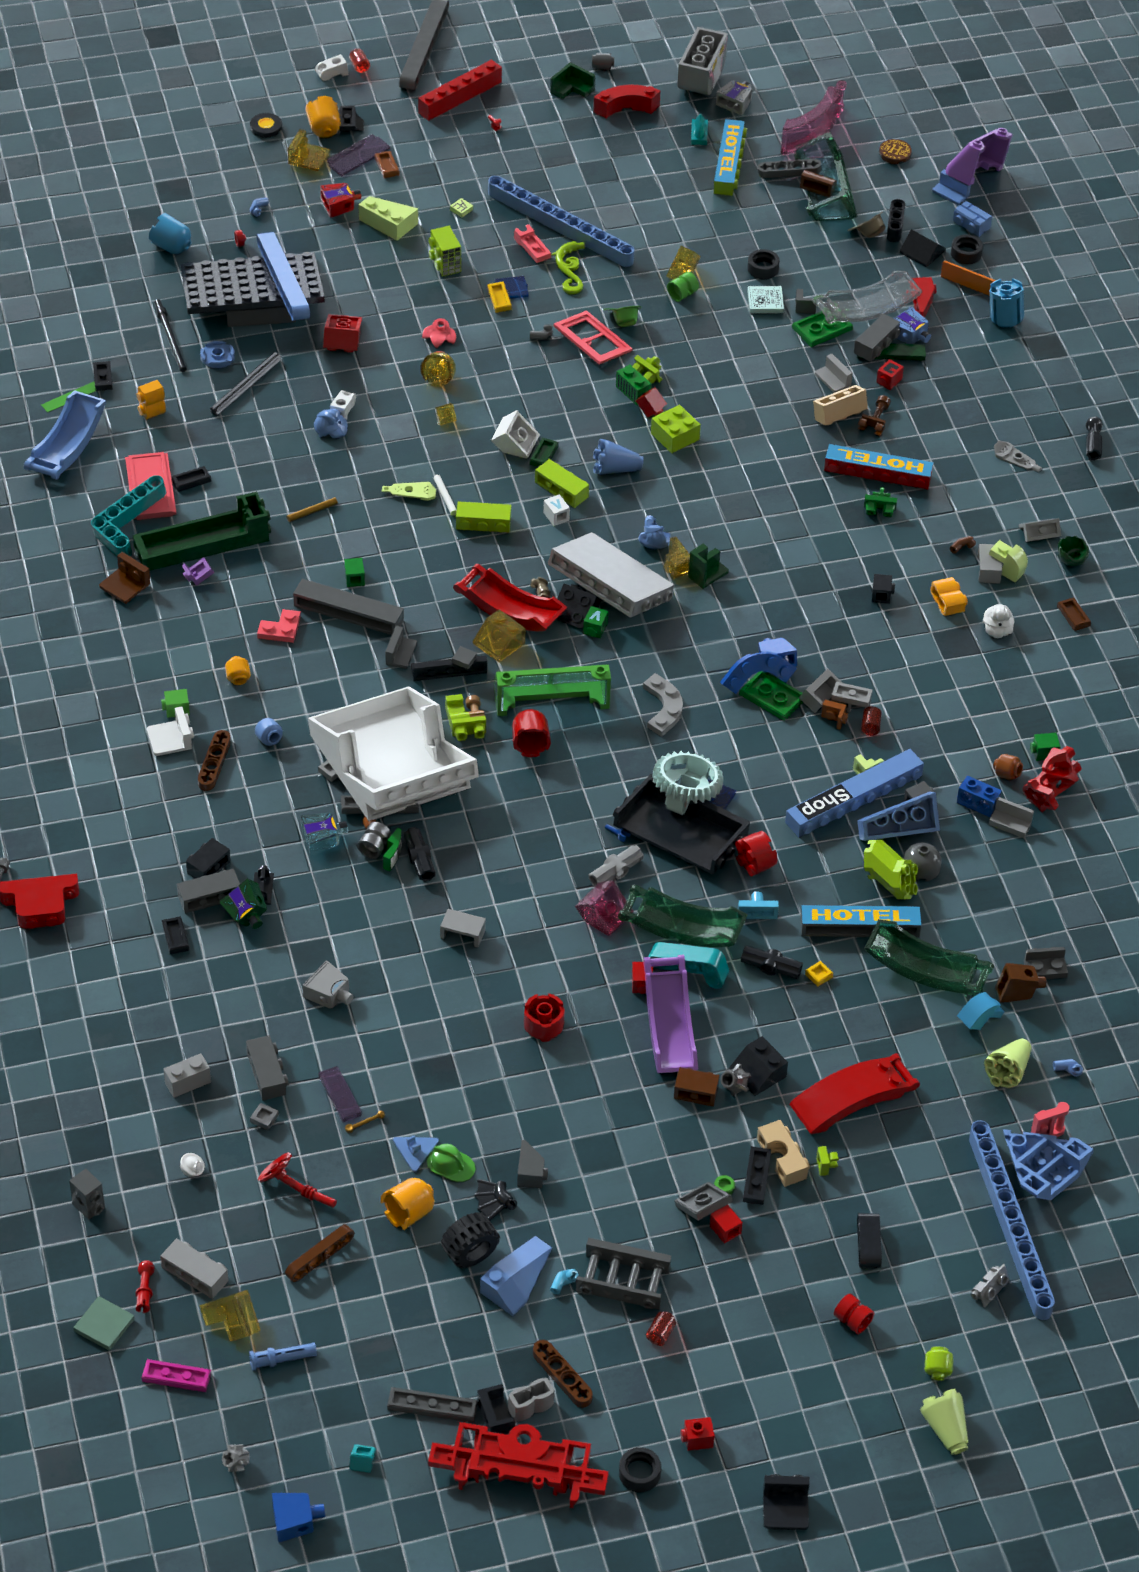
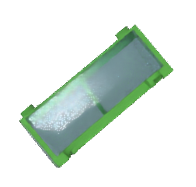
M609 665L496 672L494 693L497 716H507V710L510 707L515 708V701L589 696L590 703L597 702L600 705V709H610L611 675Z

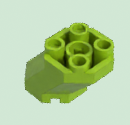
M869 840L867 844L871 845L864 850V869L866 872H870V875H867L868 879H876L897 899H911L912 895H916L918 892L916 884L917 864H913L911 860H904L883 840Z

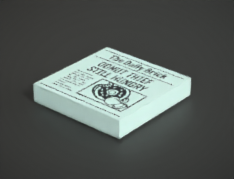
M748 286L750 313H784L781 286Z

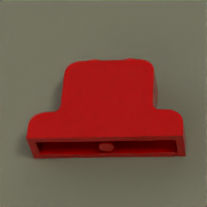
M77 874L0 882V902L6 906H16L18 925L24 929L63 924L66 920L65 900L74 899L79 895Z

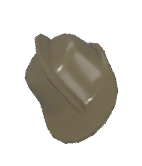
M883 211L870 220L856 225L847 231L857 228L868 238L879 235L886 229L880 215Z

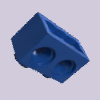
M967 775L959 787L956 803L991 818L996 808L997 799L1001 798L1002 790Z

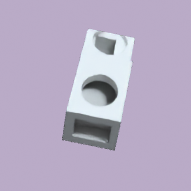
M341 54L320 62L315 68L323 81L330 80L333 76L339 74L342 76L348 75L347 62Z
M341 390L331 403L330 409L339 410L341 412L340 415L347 420V415L355 404L356 394Z

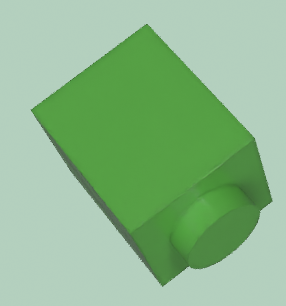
M187 689L164 691L165 699H161L162 711L166 710L167 718L176 717L175 708L183 707L184 714L188 713L190 715Z

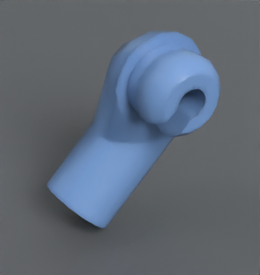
M268 198L255 199L250 207L251 215L258 217L260 215L259 212H261L260 207L269 204Z

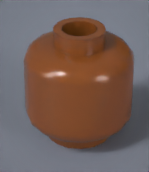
M1002 754L994 761L993 768L999 778L1015 780L1022 774L1023 763H1021L1020 758L1017 756Z

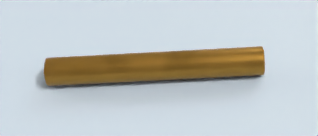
M336 497L289 514L287 515L288 522L336 505L338 501Z

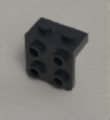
M563 584L557 599L567 606V609L556 620L583 629L584 619L590 607H599L601 600L589 590L586 592L577 585Z
M779 1474L764 1476L763 1525L766 1529H808L810 1477L802 1475L781 1476Z

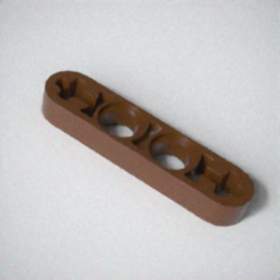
M219 730L215 732L198 775V786L203 791L212 790L216 785L231 745V735L228 731ZM215 751L222 752V754L218 756H215L212 753ZM209 765L216 766V768L213 770H210L207 767Z
M347 1224L340 1226L293 1261L286 1268L285 1275L292 1282L299 1281L353 1239L355 1232Z
M537 1341L533 1346V1357L577 1407L585 1408L589 1406L593 1395L591 1388L549 1341ZM539 1349L547 1350L546 1354L543 1351L539 1352ZM554 1362H558L562 1365V1367L558 1370H554L550 1367V1365ZM571 1377L575 1380V1383L567 1385L563 1380ZM579 1393L582 1396L586 1395V1399H584L583 1397L579 1398Z

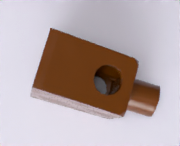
M1006 963L995 986L1000 1003L1031 999L1036 988L1046 987L1045 976H1037L1034 966Z

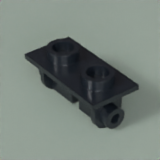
M262 865L258 872H254V882L258 883L265 904L271 905L274 873H270L268 867Z

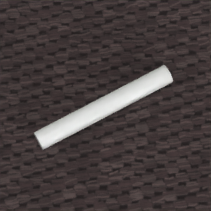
M435 475L434 481L450 514L454 516L457 512L456 507L440 475Z

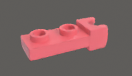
M526 225L527 231L524 232L518 228L515 229V241L527 251L536 263L551 258V252L535 235L530 225Z

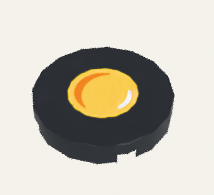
M261 113L251 119L250 130L254 135L258 134L262 138H270L276 136L282 130V120L275 114Z

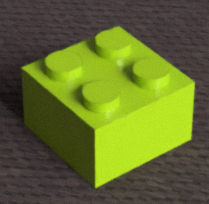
M681 405L673 407L651 419V434L671 453L700 440L701 424Z

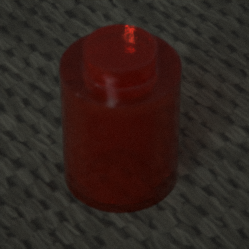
M356 48L350 52L349 59L356 71L359 73L366 72L370 68V62L364 51Z
M870 706L863 711L861 730L868 736H874L880 732L882 711L879 708Z
M666 1311L659 1312L646 1332L647 1339L655 1345H665L677 1324L675 1317Z

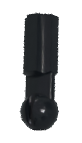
M1090 417L1085 425L1088 432H1090L1086 436V456L1089 460L1095 461L1102 456V436L1099 432L1103 427V423L1098 417Z

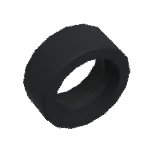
M965 234L957 236L953 240L951 256L956 262L968 265L977 263L981 259L983 243L978 237ZM969 247L974 249L975 251L965 252L960 250L959 248Z
M759 249L749 255L748 272L753 277L770 279L778 274L780 259L775 252ZM767 262L772 265L768 267H761L756 265L755 263Z
M645 1447L629 1449L623 1454L619 1463V1478L622 1484L634 1492L652 1490L658 1484L661 1477V1461L658 1455ZM634 1461H644L653 1467V1473L647 1478L637 1479L627 1472V1466Z

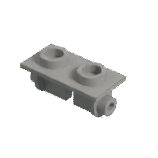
M1005 1264L1001 1267H992L983 1277L984 1282L980 1281L971 1290V1297L975 1300L981 1299L983 1307H986L1010 1280Z

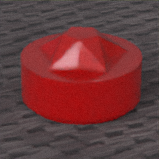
M236 230L234 237L237 247L245 246L246 235L242 230Z

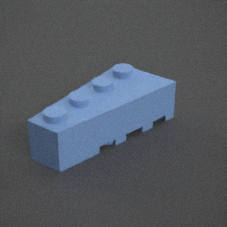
M927 792L857 820L859 839L867 841L940 831L936 792Z

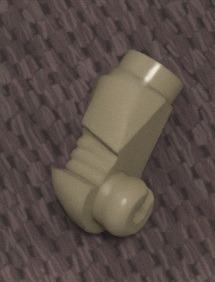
M541 577L537 579L532 578L530 586L531 588H536L537 596L550 598L551 593L547 587V580Z

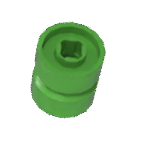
M685 272L679 278H675L667 284V291L670 297L677 302L699 289L698 280L691 272Z

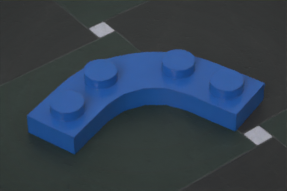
M761 651V653L748 654L739 659L720 683L737 694L747 679L757 672L767 671L786 683L797 668L776 653Z

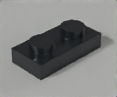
M110 361L93 362L95 391L113 390Z

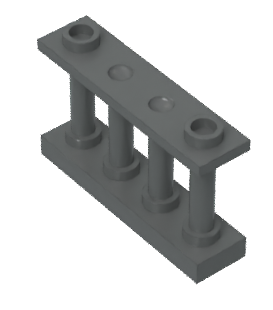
M588 1238L586 1256L591 1258L586 1276H577V1292L637 1304L649 1309H660L661 1294L656 1292L661 1273L669 1274L672 1255ZM599 1260L611 1262L606 1282L594 1280ZM620 1264L632 1266L627 1287L614 1284ZM640 1269L653 1271L648 1291L635 1289Z

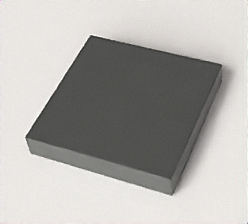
M710 1182L674 1200L677 1208L696 1220H700L733 1202L730 1194Z

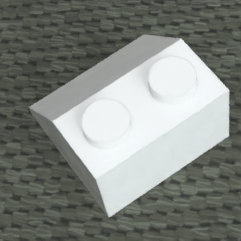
M515 411L502 418L491 441L503 453L528 458L540 434L518 411Z

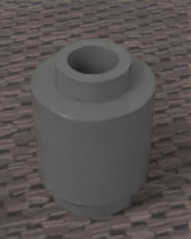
M596 53V55H592V68L611 70V66H614V57H611V53Z

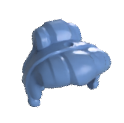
M325 409L317 414L314 428L319 437L330 434L332 438H340L346 435L348 424L346 419L340 415L341 412L339 410Z
M647 516L644 532L639 535V542L649 549H662L670 545L669 537L671 535L670 533L663 532L664 527L659 526L653 516Z

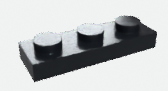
M751 1146L743 1202L764 1205L772 1149Z

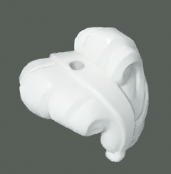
M996 604L988 608L983 617L985 631L988 635L994 638H1002L1013 632L1015 621L1010 609L1006 605Z

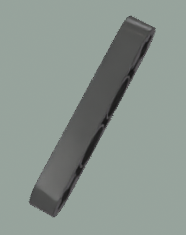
M818 159L762 162L758 165V175L762 178L801 176L804 170L819 174L822 170L821 161Z

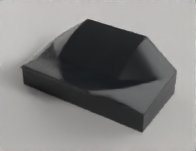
M339 106L341 121L339 131H364V120L357 114L355 106Z

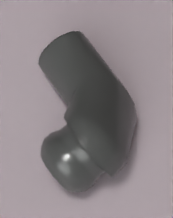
M545 324L542 331H530V339L545 340L553 334L552 325Z

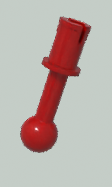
M144 1260L138 1265L141 1284L135 1292L137 1297L136 1311L141 1312L142 1307V1313L149 1312L150 1298L153 1295L152 1290L149 1288L150 1276L155 1271V1266L148 1260Z

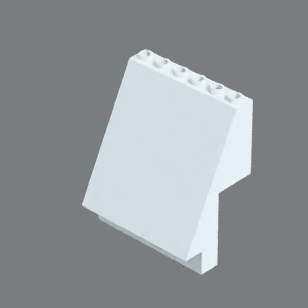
M405 687L308 718L311 737L368 821L405 810L407 806L415 805L416 803L420 805L471 788L470 780L479 777L477 759L445 740L440 705L411 687Z

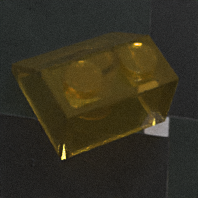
M499 609L486 618L475 636L473 644L496 661L501 662L525 644V628Z

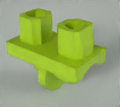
M639 355L634 358L636 363L632 367L640 374L646 373L644 377L651 384L655 381L660 383L663 380L659 376L661 365H659L660 359L657 356L648 357L646 360Z

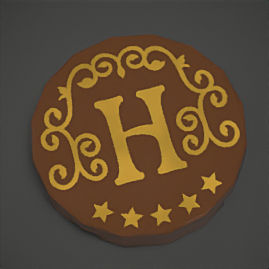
M898 139L886 140L879 148L881 158L891 164H899L902 161L903 163L907 162L912 153L911 146L907 142Z

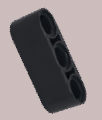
M901 199L892 200L890 205L886 237L888 241L893 243L899 242L902 237L906 204Z
M858 1213L859 1268H881L880 1215Z

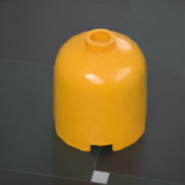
M319 96L317 100L308 102L305 111L312 132L318 137L329 138L338 132L341 125L338 105L333 101L332 97Z
M419 1178L407 1179L387 1190L381 1195L380 1200L381 1204L385 1203L387 1210L384 1213L388 1220L396 1228L401 1226L403 1230L426 1216L433 1209L435 1202L432 1187Z

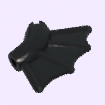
M481 1179L477 1180L478 1190L474 1197L479 1202L478 1211L484 1213L489 1221L504 1208L514 1210L517 1207V1201L506 1191V1182L498 1181L493 1183Z

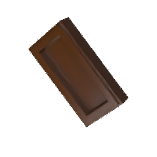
M1074 597L1058 602V609L1074 631L1091 626L1090 619Z

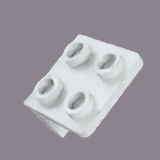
M183 707L175 708L176 721L147 727V733L155 756L192 749L191 739L194 738L192 727H188L190 725L188 713L184 714Z

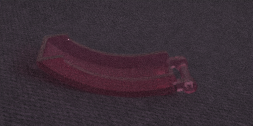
M839 80L835 87L829 86L825 96L814 109L800 117L786 120L782 133V155L808 148L828 134L834 126L837 117L840 118L841 111L844 110L843 97L844 89H846V82L844 80Z

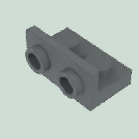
M1065 947L1026 950L1024 965L1034 966L1037 976H1045L1046 979L1068 977L1064 958Z

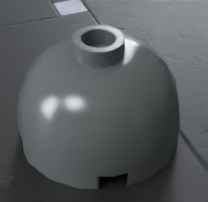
M920 842L911 845L906 850L903 859L911 860L913 864H917V881H919V878L930 881L938 876L942 859L935 846Z

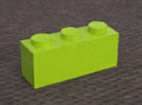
M549 459L535 469V483L555 496L560 494L564 501L573 508L589 497V484L561 467L558 463Z
M458 501L456 529L510 533L511 505Z

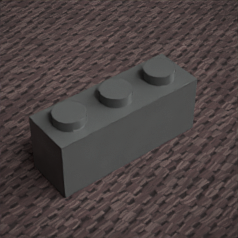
M882 314L855 340L854 354L870 362L875 357H878L882 350L889 347L890 343L900 335V321Z
M234 868L224 870L219 873L177 883L178 897L184 913L221 904L220 901L240 883Z
M270 1035L247 1040V1055L262 1101L286 1095V1086H289L287 1075L282 1074L281 1071L283 1070L281 1058L277 1059L276 1056L278 1054L276 1042L272 1043Z

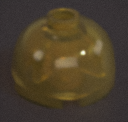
M441 351L430 353L420 365L424 380H428L432 383L430 385L435 387L445 386L454 378L456 373L454 359L449 354Z

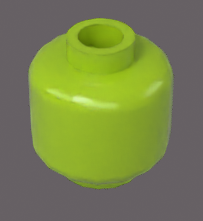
M932 1347L925 1354V1372L932 1376L933 1380H945V1377L953 1373V1354L945 1347Z

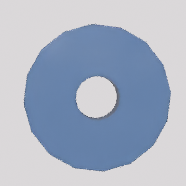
M212 341L205 344L204 348L202 347L200 358L202 363L208 367L223 368L234 361L235 350L232 345H227L224 341Z

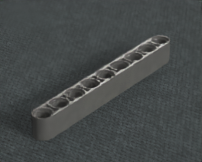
M449 0L431 1L401 73L400 88L417 89L448 13Z

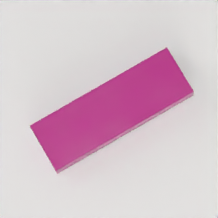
M147 1359L142 1374V1382L206 1392L211 1377V1370Z

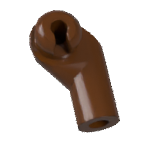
M966 536L957 539L949 549L953 554H956L965 545L968 548L974 547L976 541L973 539L974 537Z

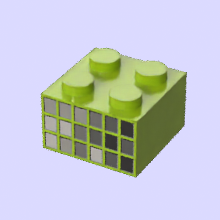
M445 226L431 230L429 257L434 261L436 270H439L442 277L461 272V245L451 227Z

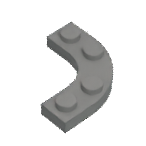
M654 673L643 683V689L656 696L662 702L663 708L647 723V728L662 737L680 720L683 701L680 692L673 684Z

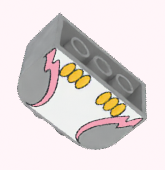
M697 27L679 62L677 83L679 89L711 95L725 64L728 33Z

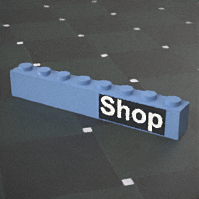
M908 749L786 810L785 823L798 837L809 834L813 830L825 826L851 811L857 810L860 806L871 803L876 798L887 795L890 791L903 787L912 780H917L922 776L924 763L911 749Z

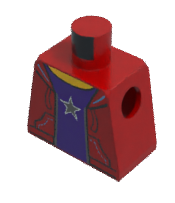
M347 183L320 186L321 200L330 218L352 211L354 209V200L361 199L360 190L351 191Z

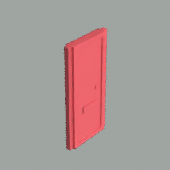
M158 452L125 457L130 491L154 475H159L163 478L166 488V495L134 519L143 520L177 515L168 453Z

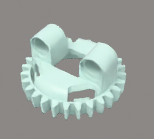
M674 751L672 755L667 753L666 756H661V759L657 760L652 778H654L653 783H656V787L660 788V792L666 793V809L683 815L688 808L690 800H693L694 803H697V800L704 803V800L710 801L711 797L716 798V794H720L723 786V775L720 767L715 766V762H710V758L705 759L703 755L690 754L689 751L687 753L680 751L677 754ZM686 763V768L684 769H671V764L677 765ZM708 775L711 777V780H713L710 784L706 779ZM682 777L681 784H676L677 781Z

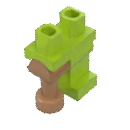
M462 694L445 696L446 713L452 730V737L456 736L458 741L467 739V735L474 734V737L477 739L484 738L486 733V717L484 711L479 710L481 705L480 697L477 695L468 696L465 702L467 708L471 711L465 712Z

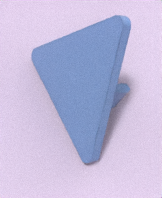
M413 1135L411 1137H394L393 1143L412 1172H417L434 1147L439 1143V1139L415 1137Z

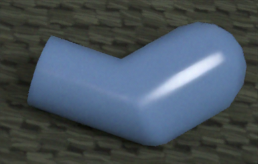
M1073 1059L1053 1061L1054 1071L1065 1070L1073 1076H1080L1083 1072V1067Z

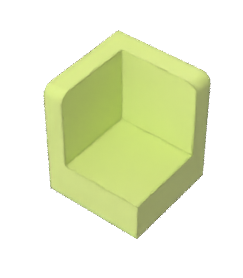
M860 754L854 757L853 770L858 775L884 762L882 758L876 761L873 759L866 760Z

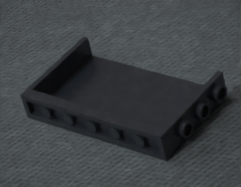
M650 774L640 786L637 785L633 793L625 798L620 807H616L613 812V826L623 829V831L710 874H714L723 867L727 858L733 856L736 849L735 842L748 836L750 822L704 800V803L700 800H697V803L690 800L688 808L683 815L666 809V793L660 792V788H657L656 783H653V774Z

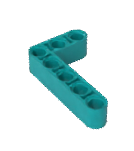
M159 475L151 476L92 519L91 526L95 537L116 556L121 552L128 556L132 555L130 541L119 529L166 495L163 478Z

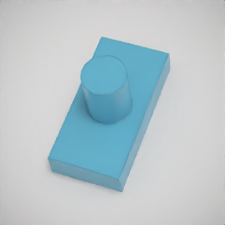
M752 893V900H739L738 919H777L778 901H763V893Z

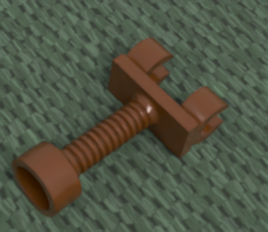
M885 395L879 396L876 401L877 408L873 416L863 414L858 425L860 426L858 429L865 431L867 426L874 427L876 430L874 434L881 436L885 429L886 421L879 418L883 410L889 408L891 404L890 398Z

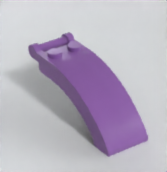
M684 954L670 958L650 959V957H644L649 1026L657 1073L678 1072L679 1067L698 1070ZM678 965L679 971L654 973L651 971V967Z

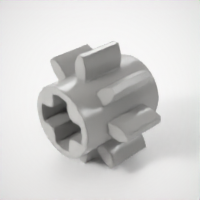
M243 1444L228 1445V1450L222 1453L223 1465L228 1467L229 1472L244 1471V1466L249 1464V1451L243 1449Z

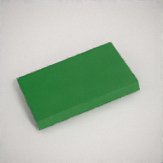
M833 306L792 323V329L810 347H814L852 331L853 325Z
M763 671L758 672L739 690L740 696L783 721L803 703L799 699L802 692Z

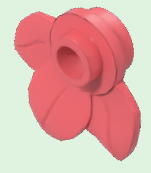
M440 318L423 330L422 338H430L433 346L438 348L445 340L455 344L456 333L449 327L447 320Z

